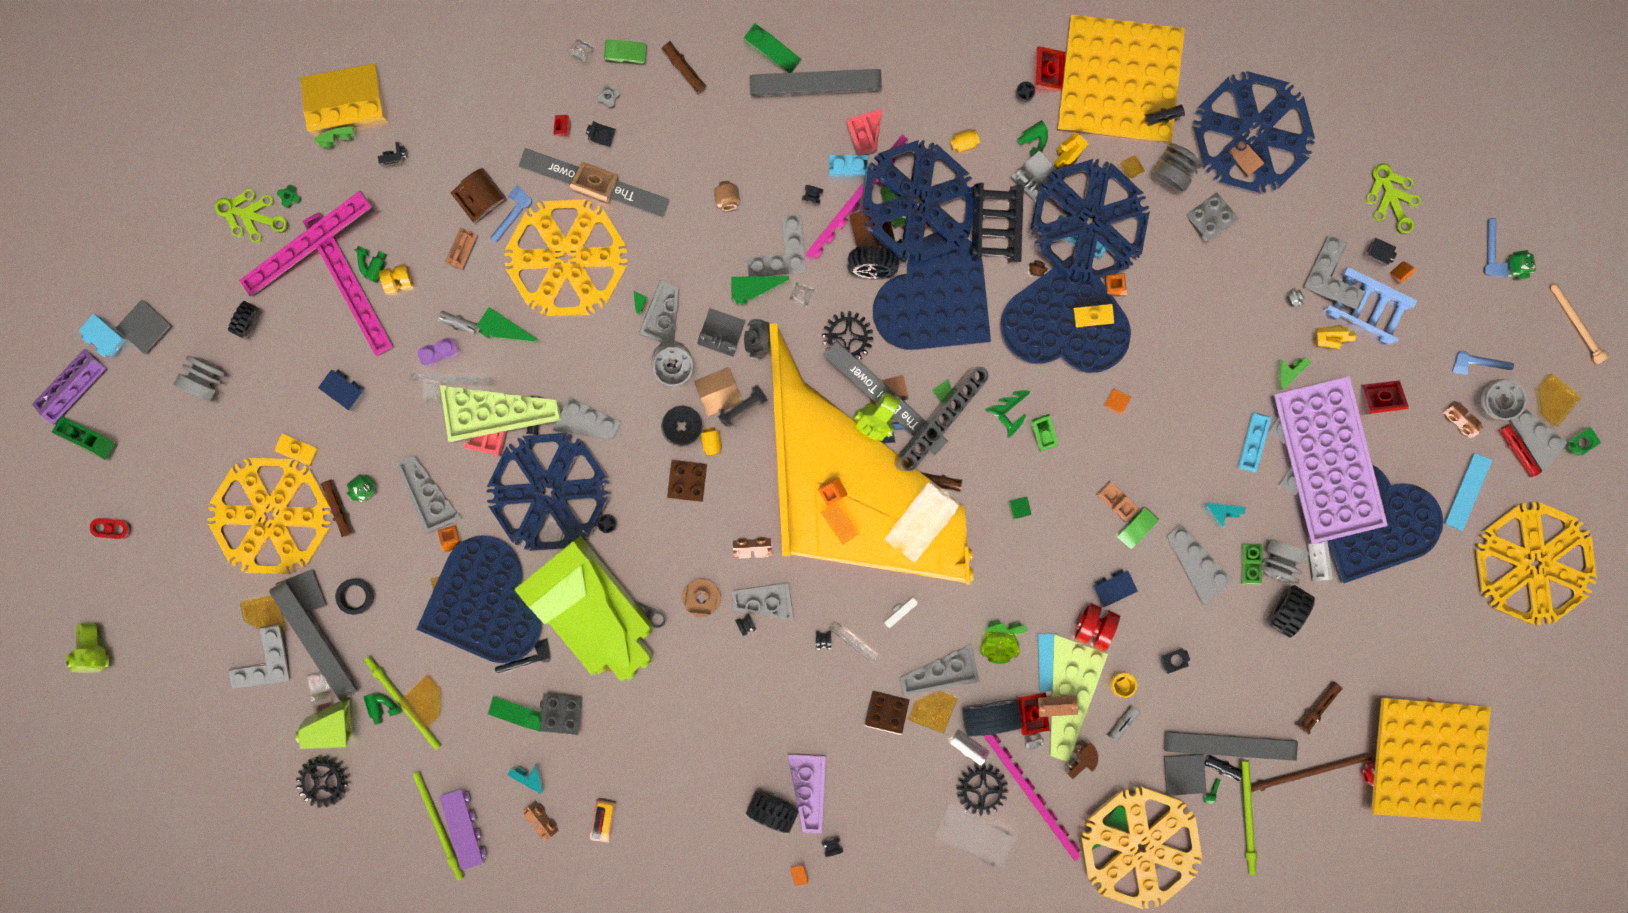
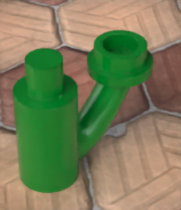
M1040 120L1022 132L1023 135L1017 138L1020 145L1025 142L1030 143L1040 137L1037 148L1032 147V150L1029 151L1031 156L1039 150L1043 152L1048 141V128Z
M357 246V249H354V251L357 252L360 272L364 278L376 283L379 271L382 270L385 264L383 259L386 253L378 251L377 256L372 257L367 267L364 255L368 256V250Z
M372 693L363 696L369 718H373L374 725L382 723L380 715L383 714L379 702L390 709L387 711L390 716L401 713V707H397L382 694Z

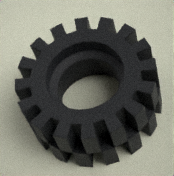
M242 301L230 320L228 331L240 338L245 337L255 322L258 307Z

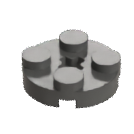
M752 319L748 323L750 325L749 331H745L744 346L746 352H750V357L760 358L765 352H769L771 348L769 341L770 324L762 319Z

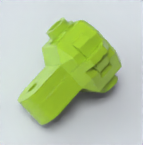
M885 392L876 404H866L863 409L859 408L854 415V419L857 422L856 428L873 440L882 441L886 436L890 437L894 431L892 415L896 411L900 399Z
M78 623L76 627V649L66 656V666L69 667L71 672H99L109 665V657L105 655V649L97 644V626L95 623Z

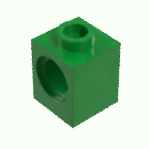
M1585 427L1567 439L1569 443L1568 448L1577 456H1583L1602 443L1591 427ZM1581 437L1586 440V445L1583 448L1579 445Z

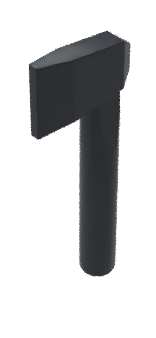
M548 638L537 641L534 646L537 652L536 655L495 667L496 674L539 661L542 663L549 662L551 656Z

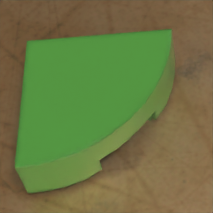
M948 379L932 390L940 402L951 391V384Z

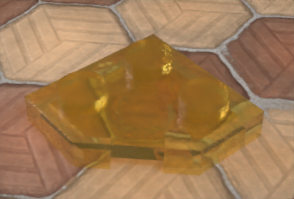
M1550 373L1538 388L1541 415L1556 427H1559L1582 398V396L1553 373Z
M271 595L240 602L243 621L247 624L252 625L259 631L261 626L280 624L281 632L286 631L283 613Z
M426 675L398 703L425 730L439 717L440 689Z
M938 691L915 701L908 720L944 734L958 698Z

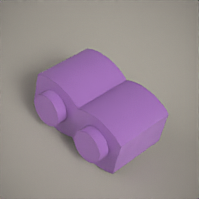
M454 338L441 339L435 345H426L417 351L421 364L425 366L435 365L442 359H450L460 353Z

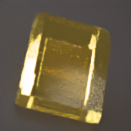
M1136 155L1119 163L1128 179H1132L1145 172Z

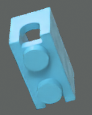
M829 155V177H865L866 168L868 167V155Z
M92 314L79 329V332L82 334L81 338L88 344L93 343L97 347L95 350L103 357L106 355L112 357L127 340L97 314Z

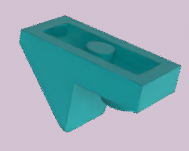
M1205 503V508L1221 528H1224L1226 513H1228V517L1239 518L1240 514L1245 515L1246 507Z
M535 764L529 776L526 775L527 771L519 766L510 769L507 776L539 794L543 792L544 786L538 764Z

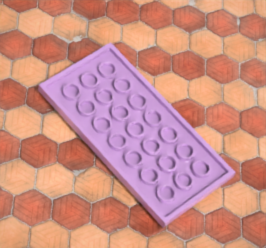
M1350 376L1274 394L1311 544L1388 526Z

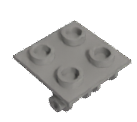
M1039 150L1015 171L1011 177L1019 185H1024V191L1036 202L1039 186L1043 181L1051 184V180L1047 176L1052 171L1057 170V168Z
M1217 192L1186 214L1203 234L1202 237L1205 241H1211L1240 219Z

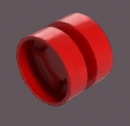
M1089 602L1085 611L1081 613L1076 625L1077 631L1074 640L1087 644L1092 636H1094L1093 648L1106 652L1115 635L1121 615L1108 610L1101 619L1102 607Z

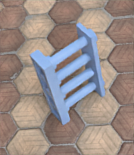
M1349 267L1345 268L1342 276L1346 277V284L1353 286V284L1358 283L1363 286L1362 289L1366 294L1358 310L1354 309L1351 315L1341 311L1343 304L1337 301L1334 307L1331 305L1326 306L1325 310L1329 311L1328 315L1336 319L1341 317L1380 336V340L1387 344H1391V342L1396 343L1399 338L1392 335L1404 311L1408 308H1414L1417 300ZM1375 291L1380 294V300L1369 323L1358 319L1370 293ZM1393 300L1397 302L1398 307L1386 332L1375 326L1387 302Z

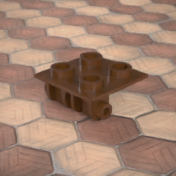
M671 460L667 498L703 502L707 464Z
M872 691L865 726L902 735L910 700Z

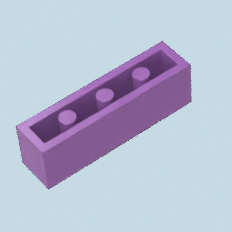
M464 788L441 794L439 798L460 869L464 870L483 864L487 854L485 848L481 847L479 842L481 840V833L479 828L476 829L474 825L476 817L474 811L470 810L468 805L471 802L468 791L465 792Z

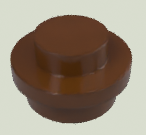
M1034 260V263H1029V271L1032 273L1044 275L1048 270L1044 262Z

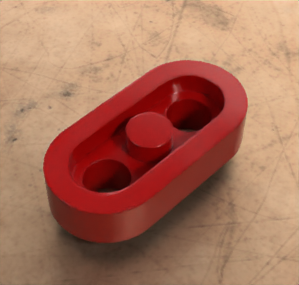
M96 518L90 523L89 527L91 534L95 537L123 539L129 534L130 530L128 523L124 520ZM100 524L104 526V529L102 531H99L98 526ZM118 526L123 528L121 533L117 531Z

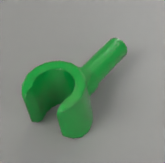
M1216 778L1211 793H1205L1204 803L1213 804L1216 802V793L1221 781L1220 779Z

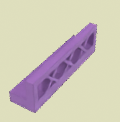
M84 348L32 405L40 416L54 424L106 368ZM87 357L88 359L81 365V362ZM73 372L72 376L68 379L69 374ZM60 386L59 390L55 393V389ZM46 400V403L41 408L40 405Z

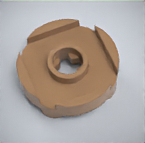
M696 579L690 582L682 594L684 607L690 614L696 617H706L714 613L719 607L721 600L717 585L708 579ZM700 592L707 596V600H704L703 603H699V600L696 599V595H700Z

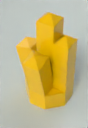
M1074 132L1070 138L1062 142L1061 146L1057 148L1060 156L1054 162L1056 168L1061 169L1065 165L1071 166L1076 163L1080 154L1088 145L1087 141L1080 134Z
M1342 325L1317 328L1318 347L1340 349L1343 345L1342 342L1355 341L1357 338L1355 331H1350L1348 327H1343Z

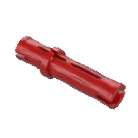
M1511 424L1501 428L1500 431L1509 442L1508 446L1510 449L1513 448L1531 477L1534 478L1539 475L1542 470L1522 443L1523 439L1518 437Z

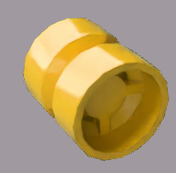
M406 263L395 266L394 270L387 268L379 271L380 280L386 294L397 292L398 288L404 290L413 287Z
M1120 671L1111 677L1110 688L1119 697L1128 698L1136 692L1137 682L1129 673Z

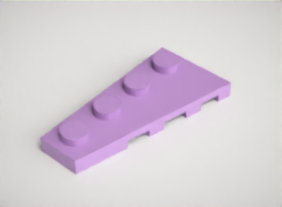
M787 754L803 833H822L826 756Z

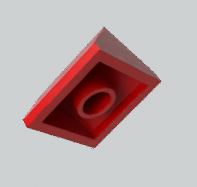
M1041 46L1036 48L1034 67L1035 89L1062 90L1065 66L1064 51Z
M1400 380L1362 385L1365 414L1406 410L1409 408Z
M1046 692L1016 695L1022 716L1020 734L1029 735L1050 731L1049 716L1039 717L1038 698L1047 697Z

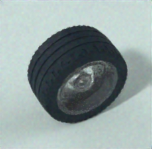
M1018 700L991 702L963 708V720L967 736L993 735L1022 728V716Z

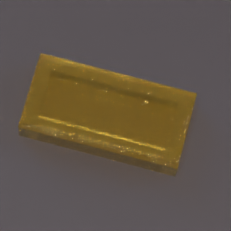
M837 502L821 513L842 545L859 534Z

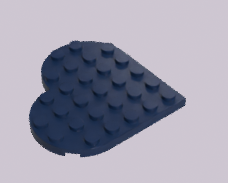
M936 232L924 237L923 246L925 249L930 250L945 245L947 240ZM959 236V240L963 245L958 249L918 262V260L912 262L913 256L910 254L907 262V273L893 277L880 288L873 304V320L877 331L888 343L904 350H919L991 342L982 258L978 261H971L972 256L969 254V249L972 242L969 239L964 240Z
M1073 254L1065 259L1064 262L1071 263ZM1057 266L1016 294L1004 308L1000 323L1001 335L1005 345L1019 359L1033 364H1044L1061 357L1076 370L1088 373L1102 372L1119 363L1129 348L1131 328L1126 314L1114 297L1107 293V288L1100 278L1088 281L1087 278L1086 281H1082V274L1078 273L1077 278L1072 279V273L1069 278ZM1112 304L1114 324L1075 328L1074 308Z
M1372 465L1388 526L1328 540L1343 584L1417 559L1431 551L1438 542L1443 530V514L1434 496L1427 490L1413 484L1401 483L1391 485L1386 475L1379 468Z
M474 536L459 543L446 560L416 630L491 662L509 663L526 656L539 639L541 620L514 590L521 582V565L513 549L502 540L491 536Z

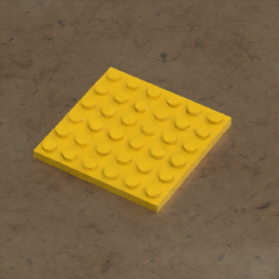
M1071 14L1057 129L1171 143L1174 119L1169 120L1167 123L1161 122L1147 126L1144 115L1160 111L1161 108L1167 109L1176 106L1185 28Z
M1381 698L1371 813L1481 822L1491 707Z

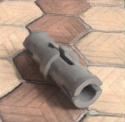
M441 310L438 322L453 326L455 330L461 329L474 335L476 330L470 327L477 328L476 325L478 323L463 319L461 315L455 316Z
M1131 705L1124 716L1117 720L1118 723L1108 736L1118 743L1126 730H1130V725L1141 712Z

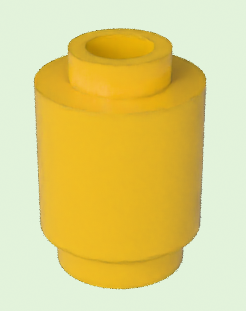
M967 129L952 134L953 138L950 139L953 150L956 149L957 152L976 147V144L980 143L976 129Z
M715 427L703 429L704 433L700 435L703 451H705L706 456L721 453L720 448H722L719 430L715 431Z

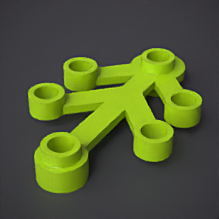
M1378 164L1373 170L1375 183L1371 192L1367 194L1366 201L1369 204H1374L1378 201V193L1382 184L1386 191L1379 209L1374 213L1373 218L1377 222L1383 221L1386 218V210L1391 202L1399 221L1397 224L1398 230L1404 234L1409 233L1414 228V222L1410 218H1406L1398 198L1409 202V205L1412 207L1419 206L1421 198L1418 195H1411L1393 188L1391 181L1401 184L1404 189L1412 188L1414 181L1410 177L1405 178L1393 173L1392 168L1388 164ZM1380 170L1385 171L1386 174L1384 177L1380 176ZM1405 180L1410 181L1411 184L1409 187L1405 186ZM1374 195L1375 201H1370L1369 196ZM1414 197L1417 198V199H1418V203H1417V204H1413V203H1412V198H1414ZM1378 212L1382 213V219L1377 218ZM1403 222L1407 223V229L1402 228Z
M251 189L244 190L242 194L231 200L220 198L215 204V211L218 215L227 219L231 227V233L235 237H241L244 234V230L241 226L237 225L233 214L241 217L250 234L249 238L254 243H259L262 240V235L257 232L251 220L270 225L277 232H283L287 228V221L281 216L270 218L254 213V211L264 206L269 207L273 204L274 200L270 195L262 196L260 200L243 209L235 206L245 200H254L255 192ZM247 192H252L251 198L246 197ZM266 197L270 198L269 204L264 203ZM224 204L228 205V209L226 211L222 210V206ZM279 221L283 222L281 228L277 227V222ZM236 228L241 230L239 235L234 233ZM254 234L259 235V238L256 241L253 240Z

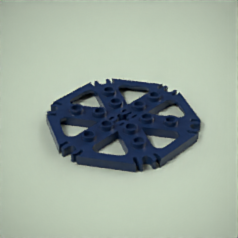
M1247 71L1248 79H1246L1245 72H1241L1242 79L1240 81L1236 80L1235 74L1231 75L1233 83L1230 82L1228 76L1203 101L1197 109H1202L1204 112L1201 110L1195 111V114L1201 116V121L1193 120L1192 122L1194 125H1200V127L1192 126L1203 163V169L1210 164L1211 166L1206 170V173L1211 170L1216 171V176L1213 180H1217L1221 175L1222 178L1217 183L1261 194V192L1266 193V185H1270L1272 191H1274L1277 184L1279 189L1310 158L1303 155V153L1306 155L1312 154V151L1306 149V145H1314L1315 142L1307 140V138L1315 139L1304 96L1297 101L1296 99L1301 96V92L1297 93V95L1291 94V89H1293L1294 85L1289 86L1286 90L1285 87L1290 82ZM1256 82L1274 86L1278 90V95L1260 113L1258 112L1252 86ZM1229 90L1232 92L1239 118L1212 110L1213 102L1224 91ZM1297 108L1301 115L1304 130L1301 134H1296L1274 128L1273 126L1290 109ZM1260 125L1261 127L1257 131L1258 136H1252L1247 140L1246 138L1250 134L1249 129L1253 130ZM1210 131L1233 137L1234 139L1217 156L1212 157L1208 154L1204 133ZM1239 142L1245 144L1243 149L1238 148L1237 144ZM1248 144L1264 162L1262 166L1254 171L1255 180L1253 182H1246L1230 176L1231 168L1237 163L1229 153L1233 147L1238 151H1243ZM1268 147L1295 154V162L1283 174H1277L1274 171Z
M919 140L880 152L874 157L878 165L871 162L866 168L860 211L868 209L861 216L868 215L870 217V221L864 223V225H874L873 227H868L867 230L888 249H891L897 257L906 260L908 259V254H911L913 256L912 262L917 260L921 262L958 249L963 245L959 240V236L964 240L969 237L973 220V198L969 192L972 191L974 186H967V181L971 180L972 177H963L970 173L938 144L934 145L931 142L929 148H925L924 140L919 145ZM906 152H913L915 154L911 180L892 163L894 156ZM937 158H940L955 171L956 176L952 180L931 186L934 162ZM878 178L898 198L875 204L872 201L874 180ZM918 196L920 197V201H923V203L919 204V206L917 205V202L914 201V199L918 198ZM960 197L966 200L964 221L962 223L957 222L939 205ZM906 216L902 243H897L883 230L882 226L883 223ZM926 222L947 240L945 245L930 250L924 248L923 239Z
M1093 159L1052 171L1047 176L1051 180V184L1043 181L1038 188L1031 229L1038 227V229L1031 232L1032 235H1040V240L1035 241V244L1044 243V245L1037 248L1069 278L1071 273L1072 279H1076L1077 274L1081 273L1082 281H1086L1087 278L1088 281L1130 268L1128 266L1133 265V262L1130 261V256L1138 259L1142 254L1150 211L1142 213V211L1149 208V206L1143 207L1140 204L1142 200L1146 199V196L1137 197V195L1144 193L1112 163L1109 164L1106 161L1103 168L1098 165L1099 159H1096L1094 162ZM1080 171H1085L1088 174L1084 199L1064 182L1065 176ZM1109 178H1114L1128 191V197L1104 205ZM1052 198L1070 216L1050 223H1044L1041 216L1045 199ZM1087 216H1088V217H1091V216L1094 217V219H1093L1094 224H1093V223H1091V224H1088V223H1087V221H1088ZM1128 218L1137 219L1138 227L1135 241L1130 243L1110 224ZM1077 235L1072 262L1065 263L1052 251L1051 244L1055 241ZM1097 241L1115 257L1116 263L1113 266L1100 270L1092 268Z
M567 433L522 436L525 444L521 438H517L519 447L515 448L510 443L509 448L513 451L512 453L508 447L505 448L487 487H495L494 489L486 490L487 493L494 494V498L487 500V502L491 504L496 503V505L488 507L512 543H514L517 536L515 545L519 546L522 540L526 542L525 550H528L530 546L531 549L529 551L564 549L571 544L570 540L573 542L578 536H581L586 541L587 536L583 532L585 531L588 537L591 536L609 499V496L601 497L602 494H609V491L602 490V485L609 484V481H600V479L608 477L584 441L581 443V439L577 438L575 443L572 444L570 442L571 434L566 436L565 441L564 437ZM556 442L559 447L546 471L533 452V446L536 443ZM583 455L594 470L593 478L565 481L575 458ZM515 460L530 483L503 485L501 477L508 463ZM545 487L549 489L552 488V498L548 495L544 496L543 493H545ZM592 498L596 501V507L586 524H582L578 520L566 500ZM531 503L520 527L514 529L503 514L504 506ZM549 512L564 534V538L561 541L541 542L538 539V535Z

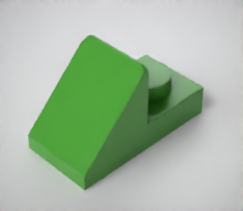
M1307 357L1296 359L1291 364L1292 369L1282 359L1278 361V387L1280 390L1288 386L1312 363Z
M1050 414L1032 419L1030 424L1035 433L1040 452L1058 446Z

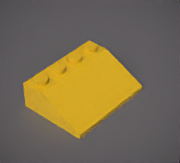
M376 63L300 77L303 110L309 133L313 134L341 127L386 120Z

